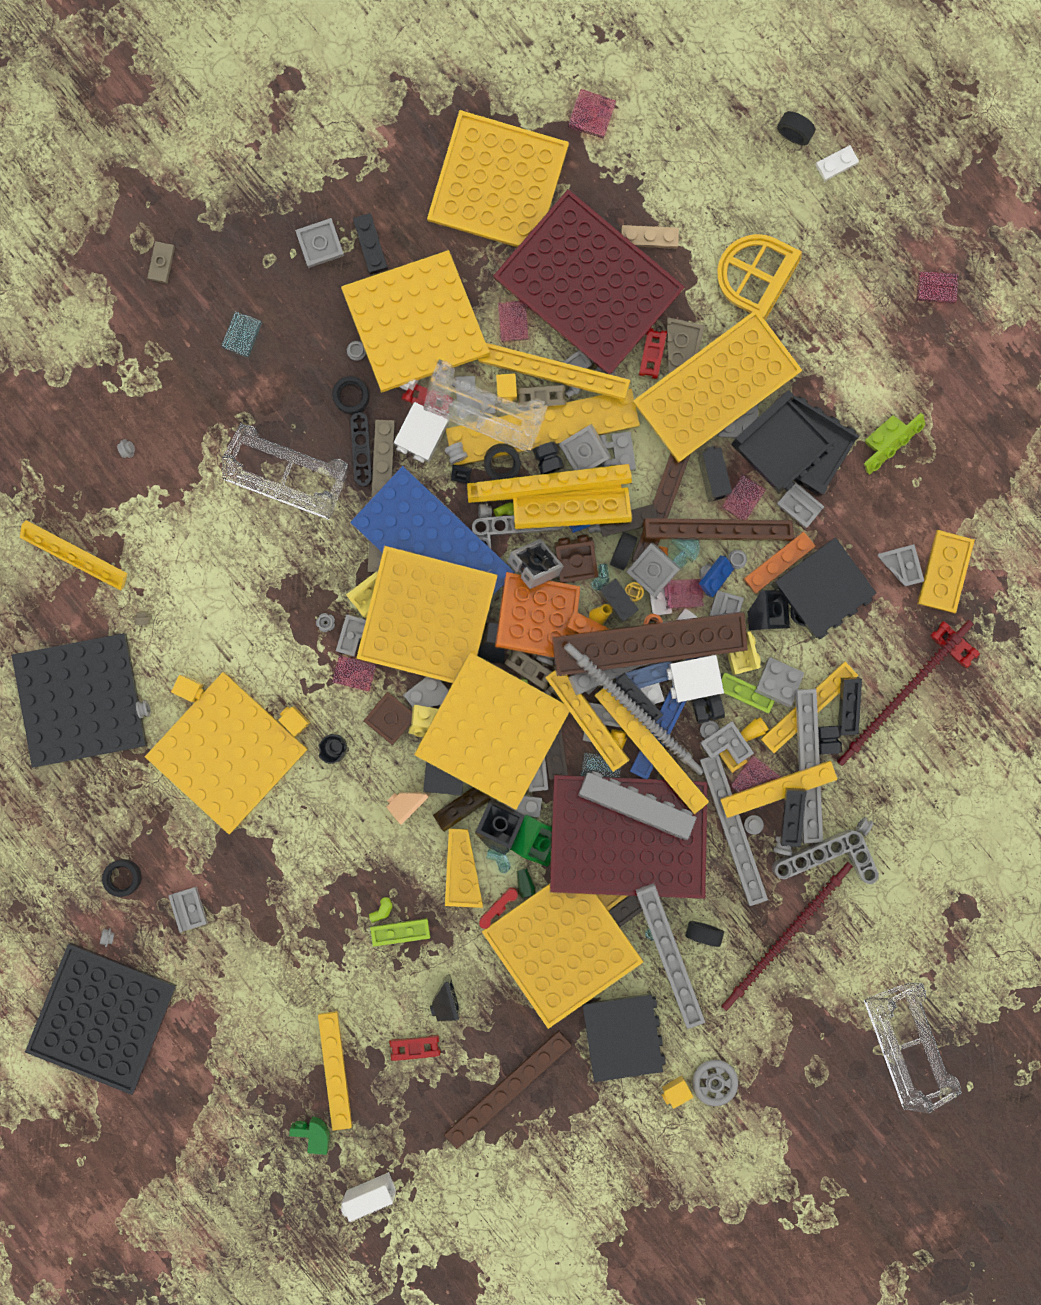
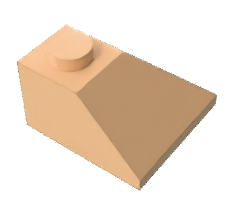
M401 792L398 795L394 793L387 800L389 805L386 808L398 823L402 825L431 794L429 792Z

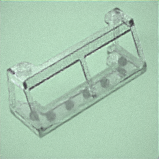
M439 359L431 377L423 410L531 453L545 419L549 403L533 399L524 407L453 378V366ZM452 392L482 403V409L478 410L451 399L450 395ZM486 407H492L523 420L521 426L486 413Z
M242 423L239 425L222 457L223 480L328 520L333 513L348 472V463L340 459H333L330 463L323 462L260 438L253 426ZM236 441H237V444H236V446H235L234 452H233V454L231 455L230 452L232 451V449H233V447H234V445H235V443H236ZM241 444L287 460L288 465L281 483L279 484L243 470V464L236 460ZM295 463L336 479L331 492L325 490L323 493L315 492L314 496L285 486L284 484L292 464Z
M909 982L868 997L864 1002L903 1109L930 1113L962 1094L958 1079L951 1074H947L924 1012L921 1002L926 999V990L922 983ZM901 990L904 991L893 998H881ZM906 996L920 1038L899 1046L889 1019L894 1017V1009L897 1008L896 1001ZM919 1043H923L939 1087L938 1092L926 1096L923 1095L921 1090L914 1089L901 1050ZM941 1095H948L934 1104L929 1100Z

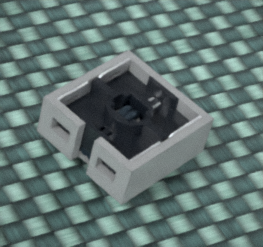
M541 539L512 551L507 561L516 573L520 572L522 574L521 579L530 589L560 576L564 567Z

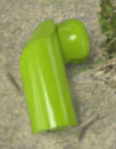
M507 503L495 508V516L501 517L505 514L513 516L514 504Z
M382 898L379 910L369 914L371 923L389 916L392 909V903L389 898Z

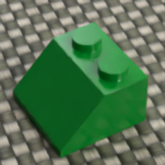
M526 814L510 850L525 859L548 867L551 861L552 826Z

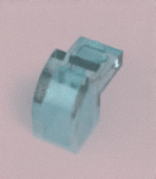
M671 540L681 551L673 559L680 568L687 563L686 558L691 562L697 558L700 550L698 540Z

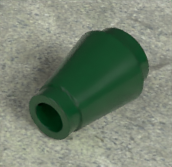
M528 869L516 871L518 894H520L521 898L536 894V887Z

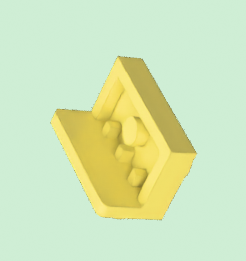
M377 571L346 594L364 618L368 614L378 574Z
M751 631L746 632L747 651L727 653L733 675L761 668V659L755 648L756 640Z
M414 705L409 733L417 737H423L438 709Z

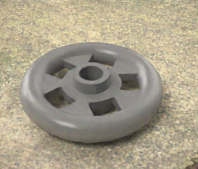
M706 1061L696 1069L693 1075V1091L701 1102L710 1106H722L730 1102L738 1090L737 1074L733 1067L724 1061ZM710 1068H715L716 1073H711L710 1075H708L707 1070ZM725 1071L730 1077L727 1080H724L721 1075ZM701 1078L706 1079L705 1087L700 1086ZM714 1079L718 1080L717 1085H712ZM724 1086H727L729 1091L724 1095L720 1091L723 1090ZM708 1091H711V1092H713V1093H716V1094H715V1097H714V1098L708 1097V1096H707Z

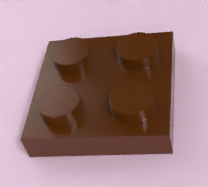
M387 691L363 722L393 746L411 724L412 711Z

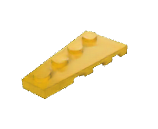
M449 828L445 906L483 908L469 830Z

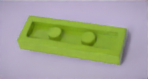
M723 673L721 681L724 694L767 714L770 713L775 702L774 700L756 693V686L728 673Z
M428 918L370 927L373 947L430 938Z

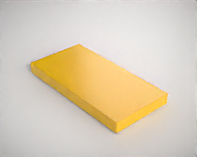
M936 530L917 604L953 614L956 613L974 539Z

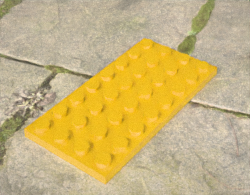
M756 309L634 399L633 403L679 463L801 373L802 369Z

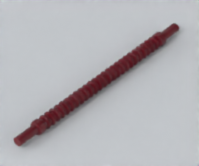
M967 620L956 633H952L949 636L950 640H946L945 645L942 644V649L938 648L939 652H935V656L930 657L931 660L927 661V665H923L924 668L919 669V673H915L916 677H911L912 681H908V685H904L905 688L900 689L901 693H897V697H893V701H889L888 706L885 705L886 709H882V713H878L877 718L874 717V722L870 721L871 725H867V729L862 730L863 734L859 733L860 737H856V741H852L846 752L837 760L841 766L854 753H858L861 750V746H865L864 742H868V738H872L871 735L876 734V730H880L879 726H883V722H887L888 717L891 718V713L895 714L894 710H898V706H902L903 701L906 702L905 698H909V694H913L914 689L917 690V685H921L920 682L925 681L924 678L929 677V673H933L932 669H936V665H940L939 662L944 661L943 657H948L947 653H951V649H955V645H959L962 642L961 638L973 627V622Z
M849 862L835 876H831L830 882H826L827 886L822 887V891H818L819 895H815L816 898L811 899L812 903H808L807 908L804 907L805 911H801L800 916L797 915L798 919L793 920L794 923L790 924V928H786V932H782L783 936H779L778 941L775 940L776 944H772L771 949L768 948L769 952L764 953L765 957H761V961H757L758 964L753 965L754 969H750L749 974L746 973L747 977L742 978L743 982H739L740 985H736L733 988V993L721 1005L725 1011L739 997L742 998L744 996V991H748V986H752L751 983L756 982L755 978H759L760 973L763 974L762 970H766L767 965L770 966L769 962H773V958L778 957L777 953H781L780 950L785 949L784 945H788L789 940L792 941L791 937H795L796 932L799 933L798 929L803 928V924H807L806 920H810L809 917L814 916L813 912H817L818 907L821 908L820 904L825 903L824 899H828L827 896L832 895L831 891H835V887H839L842 884L841 880L853 868Z

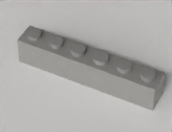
M592 771V773L588 772L586 774L578 796L680 839L688 840L696 817L692 816L693 813L686 809L677 810L674 808V804L666 801L660 803L656 801L657 798L655 796L639 794V790L630 786L624 788L620 786L621 783L619 781L603 779V775Z

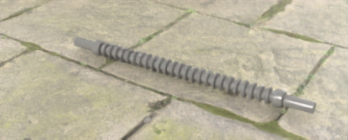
M570 643L564 646V649L577 660V664L580 667H584V671L588 670V674H592L591 677L596 678V682L600 681L599 685H604L603 688L607 689L608 693L611 692V696H615V700H619V704L623 703V707H627L626 710L631 711V715L635 714L634 718H638V721L642 722L643 726L646 725V729H650V733L657 736V739L661 740L662 744L665 743V747H669V750L676 754V757L680 758L683 764L689 765L698 775L704 772L703 768L692 759V755L688 751L685 752V748L678 745V742L674 741L673 737L670 738V734H666V730L659 727L655 720H651V716H647V712L643 713L644 710L639 709L640 706L636 705L635 701L632 702V698H628L627 694L624 695V691H620V687H616V683L612 684L613 681L611 679L608 680L609 677L604 676L605 673L601 672L600 668L597 669V665H592L593 662H589V658L586 655H582Z

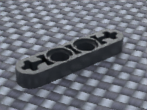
M356 412L351 417L354 479L359 486L367 487L372 482L369 421L364 413ZM358 417H361L362 420H365V422L361 423L362 430L366 429V432H355V430H359L358 424L354 423L356 420H358ZM359 435L365 436V444H356V437ZM365 454L367 462L359 464L357 462L358 455ZM357 467H368V470L364 469V473L368 477V479H365V483L358 480V477L362 476L361 469L357 470Z

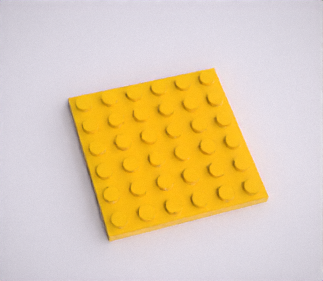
M460 110L427 221L518 247L550 210L569 142Z
M449 250L341 286L381 393L408 384L412 380H419L483 358L490 353Z
M384 546L356 659L453 683L470 652L476 656L478 654L498 575Z
M470 652L414 755L516 810L570 711L564 703Z
M222 672L202 694L200 700L194 702L148 752L145 758L230 835L303 756L308 748L225 672Z
M550 884L491 924L489 928L482 931L548 1029L644 962L597 894L550 893Z

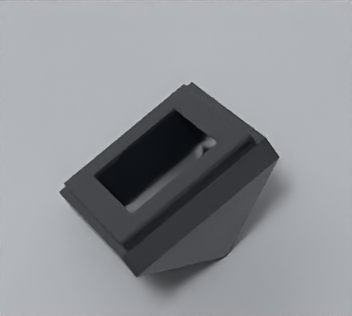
M453 464L451 480L466 484L470 483L472 468Z

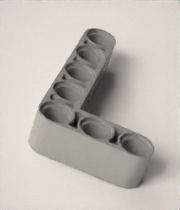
M514 515L479 518L472 524V532L483 542H486L490 549V536L559 531L564 528V526L518 530L513 525L515 522ZM496 522H504L506 525L505 529L497 531L494 527ZM478 523L486 525L484 532L476 531L475 528Z
M852 829L845 830L823 840V842H818L793 853L792 856L783 857L772 865L774 875L780 879H787L848 853L860 880L867 884H873L879 877L878 870L863 836ZM855 834L856 841L850 844L849 836ZM837 841L839 848L836 851H832L831 844ZM820 849L821 856L818 859H814V851ZM859 852L864 853V858L861 861L856 859V855ZM798 857H803V865L799 867L796 866V859ZM780 865L786 866V871L783 874L778 873ZM870 869L872 875L870 878L865 879L864 873Z

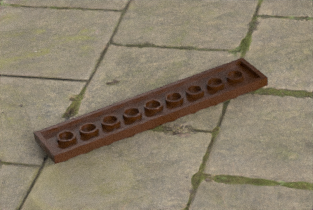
M744 612L552 637L557 676L588 672V670L584 671V667H580L577 664V660L564 649L567 643H570L582 655H586L589 658V662L592 661V665H597V669L600 668L601 670L748 650Z

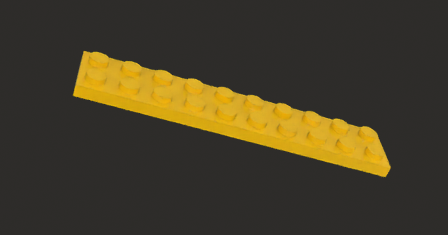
M631 388L628 389L625 400L599 395L566 402V405L548 406L446 428L449 446L462 442V449L467 453L468 457L455 463V465H465L484 461L487 450L499 443L513 446L518 453L553 441L558 445L590 424L593 425L598 435L636 428L640 424L636 406L633 403L634 397ZM499 452L495 454L493 458L507 456L510 454L506 452Z

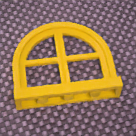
M762 234L744 236L729 245L720 258L717 270L719 287L723 295L732 304L749 313L757 309L766 321L802 258V251L771 236ZM762 246L752 265L734 257L744 248ZM767 247L785 256L774 277L755 268ZM729 264L747 272L736 292L728 282L727 270ZM751 275L769 283L758 304L740 296Z

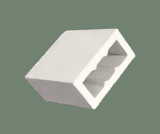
M414 402L394 441V445L397 447L396 450L405 455L407 452L414 455L413 459L424 463V461L429 463L450 423L449 419Z
M716 655L668 664L669 668L666 669L668 680H672L673 684L670 692L672 699H676V702L724 693Z
M389 1172L346 1190L341 1211L344 1217L347 1216L349 1222L393 1204L396 1188Z

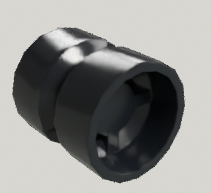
M555 441L532 449L535 459L540 462L538 464L540 474L554 473L564 468L561 457L557 456L559 450Z
M719 694L708 696L707 700L704 698L692 700L698 724L709 722L710 718L713 720L725 718L724 707ZM706 705H708L709 713L707 714L704 707Z
M840 726L818 727L819 755L843 753L842 742L838 740L841 737Z

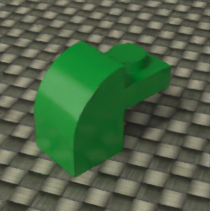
M312 1117L310 1124H307L306 1121L292 1123L289 1136L308 1138V1154L327 1155L330 1145V1131L323 1120Z

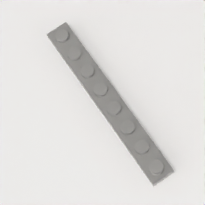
M814 688L795 690L799 771L820 764L817 691ZM821 786L809 789L806 793L802 831L803 843L823 842Z
M719 754L712 759L709 756L699 759L748 905L752 906L767 901L768 898L740 816L738 814L727 818L720 801L721 798L732 795Z
M654 883L636 889L687 1029L705 1023Z

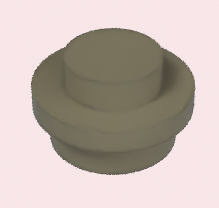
M139 611L132 618L135 620V625H148L151 623L152 615L148 614L147 611Z

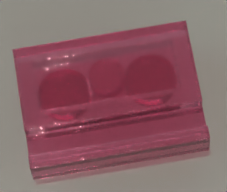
M924 271L918 273L919 281L916 301L957 302L958 274Z
M521 301L498 303L501 342L529 340L526 305Z
M742 475L733 488L732 494L727 497L721 508L727 510L739 520H747L766 489Z
M701 579L671 580L665 587L666 609L703 607V589L699 585Z
M339 655L332 682L370 692L377 665Z

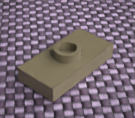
M155 241L147 277L148 280L168 284L175 251L174 245Z

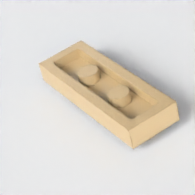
M622 225L621 234L637 247L678 248L679 228L627 225Z

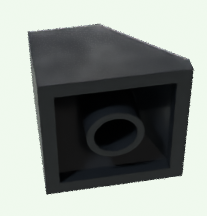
M779 590L761 591L747 611L749 631L790 628L789 606Z
M486 622L477 656L487 662L504 664L506 649L495 647L498 624Z
M490 799L475 834L488 848L506 855L512 847L525 816Z
M450 974L444 978L433 998V1005H430L431 1014L433 1017L436 1016L437 1022L459 1020L460 1008Z

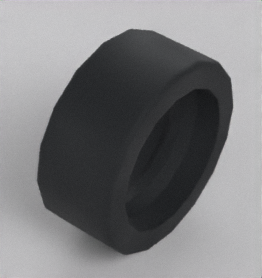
M793 111L785 112L777 125L779 133L784 138L804 146L810 142L816 130L814 124L809 119Z
M353 376L343 377L338 380L332 392L333 401L338 409L350 415L363 411L370 399L369 390L365 383ZM353 384L361 389L362 399L359 404L350 407L342 403L340 392L346 385Z
M499 443L487 450L484 456V467L487 474L493 480L508 479L518 475L521 461L518 452L513 446ZM499 452H506L513 458L512 469L506 473H498L492 469L491 460Z
M623 532L610 565L624 571L638 538Z
M120 859L110 863L102 873L104 889L115 897H124L132 894L141 883L142 875L140 868L136 863L127 859ZM117 867H126L132 872L133 882L126 889H118L111 882V874Z
M689 921L685 936L698 943L720 947L724 931L705 923Z

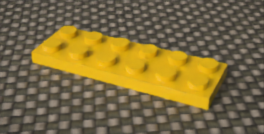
M628 487L563 491L513 498L515 529L632 522Z

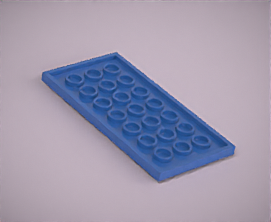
M404 466L393 475L350 522L382 553L384 546L497 574L493 595L503 586L506 572L515 573L512 568Z

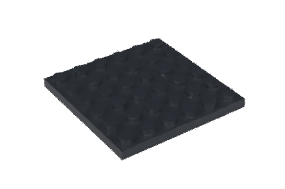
M126 633L11 655L32 768L147 746L143 720L139 718L136 710V702L139 699Z
M69 943L25 1053L133 1095L177 985Z

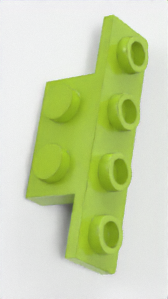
M922 413L907 425L892 415L865 439L866 445L876 452L864 463L866 472L869 475L873 471L878 470L888 458L893 457L901 446L909 442L910 438L923 430L925 419Z

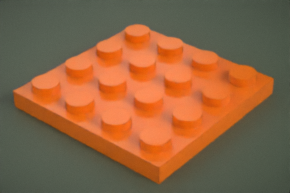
M506 572L495 647L554 658L552 637L573 634L565 629L571 614L574 611L578 613L580 586L549 580L530 589L521 579L522 575Z

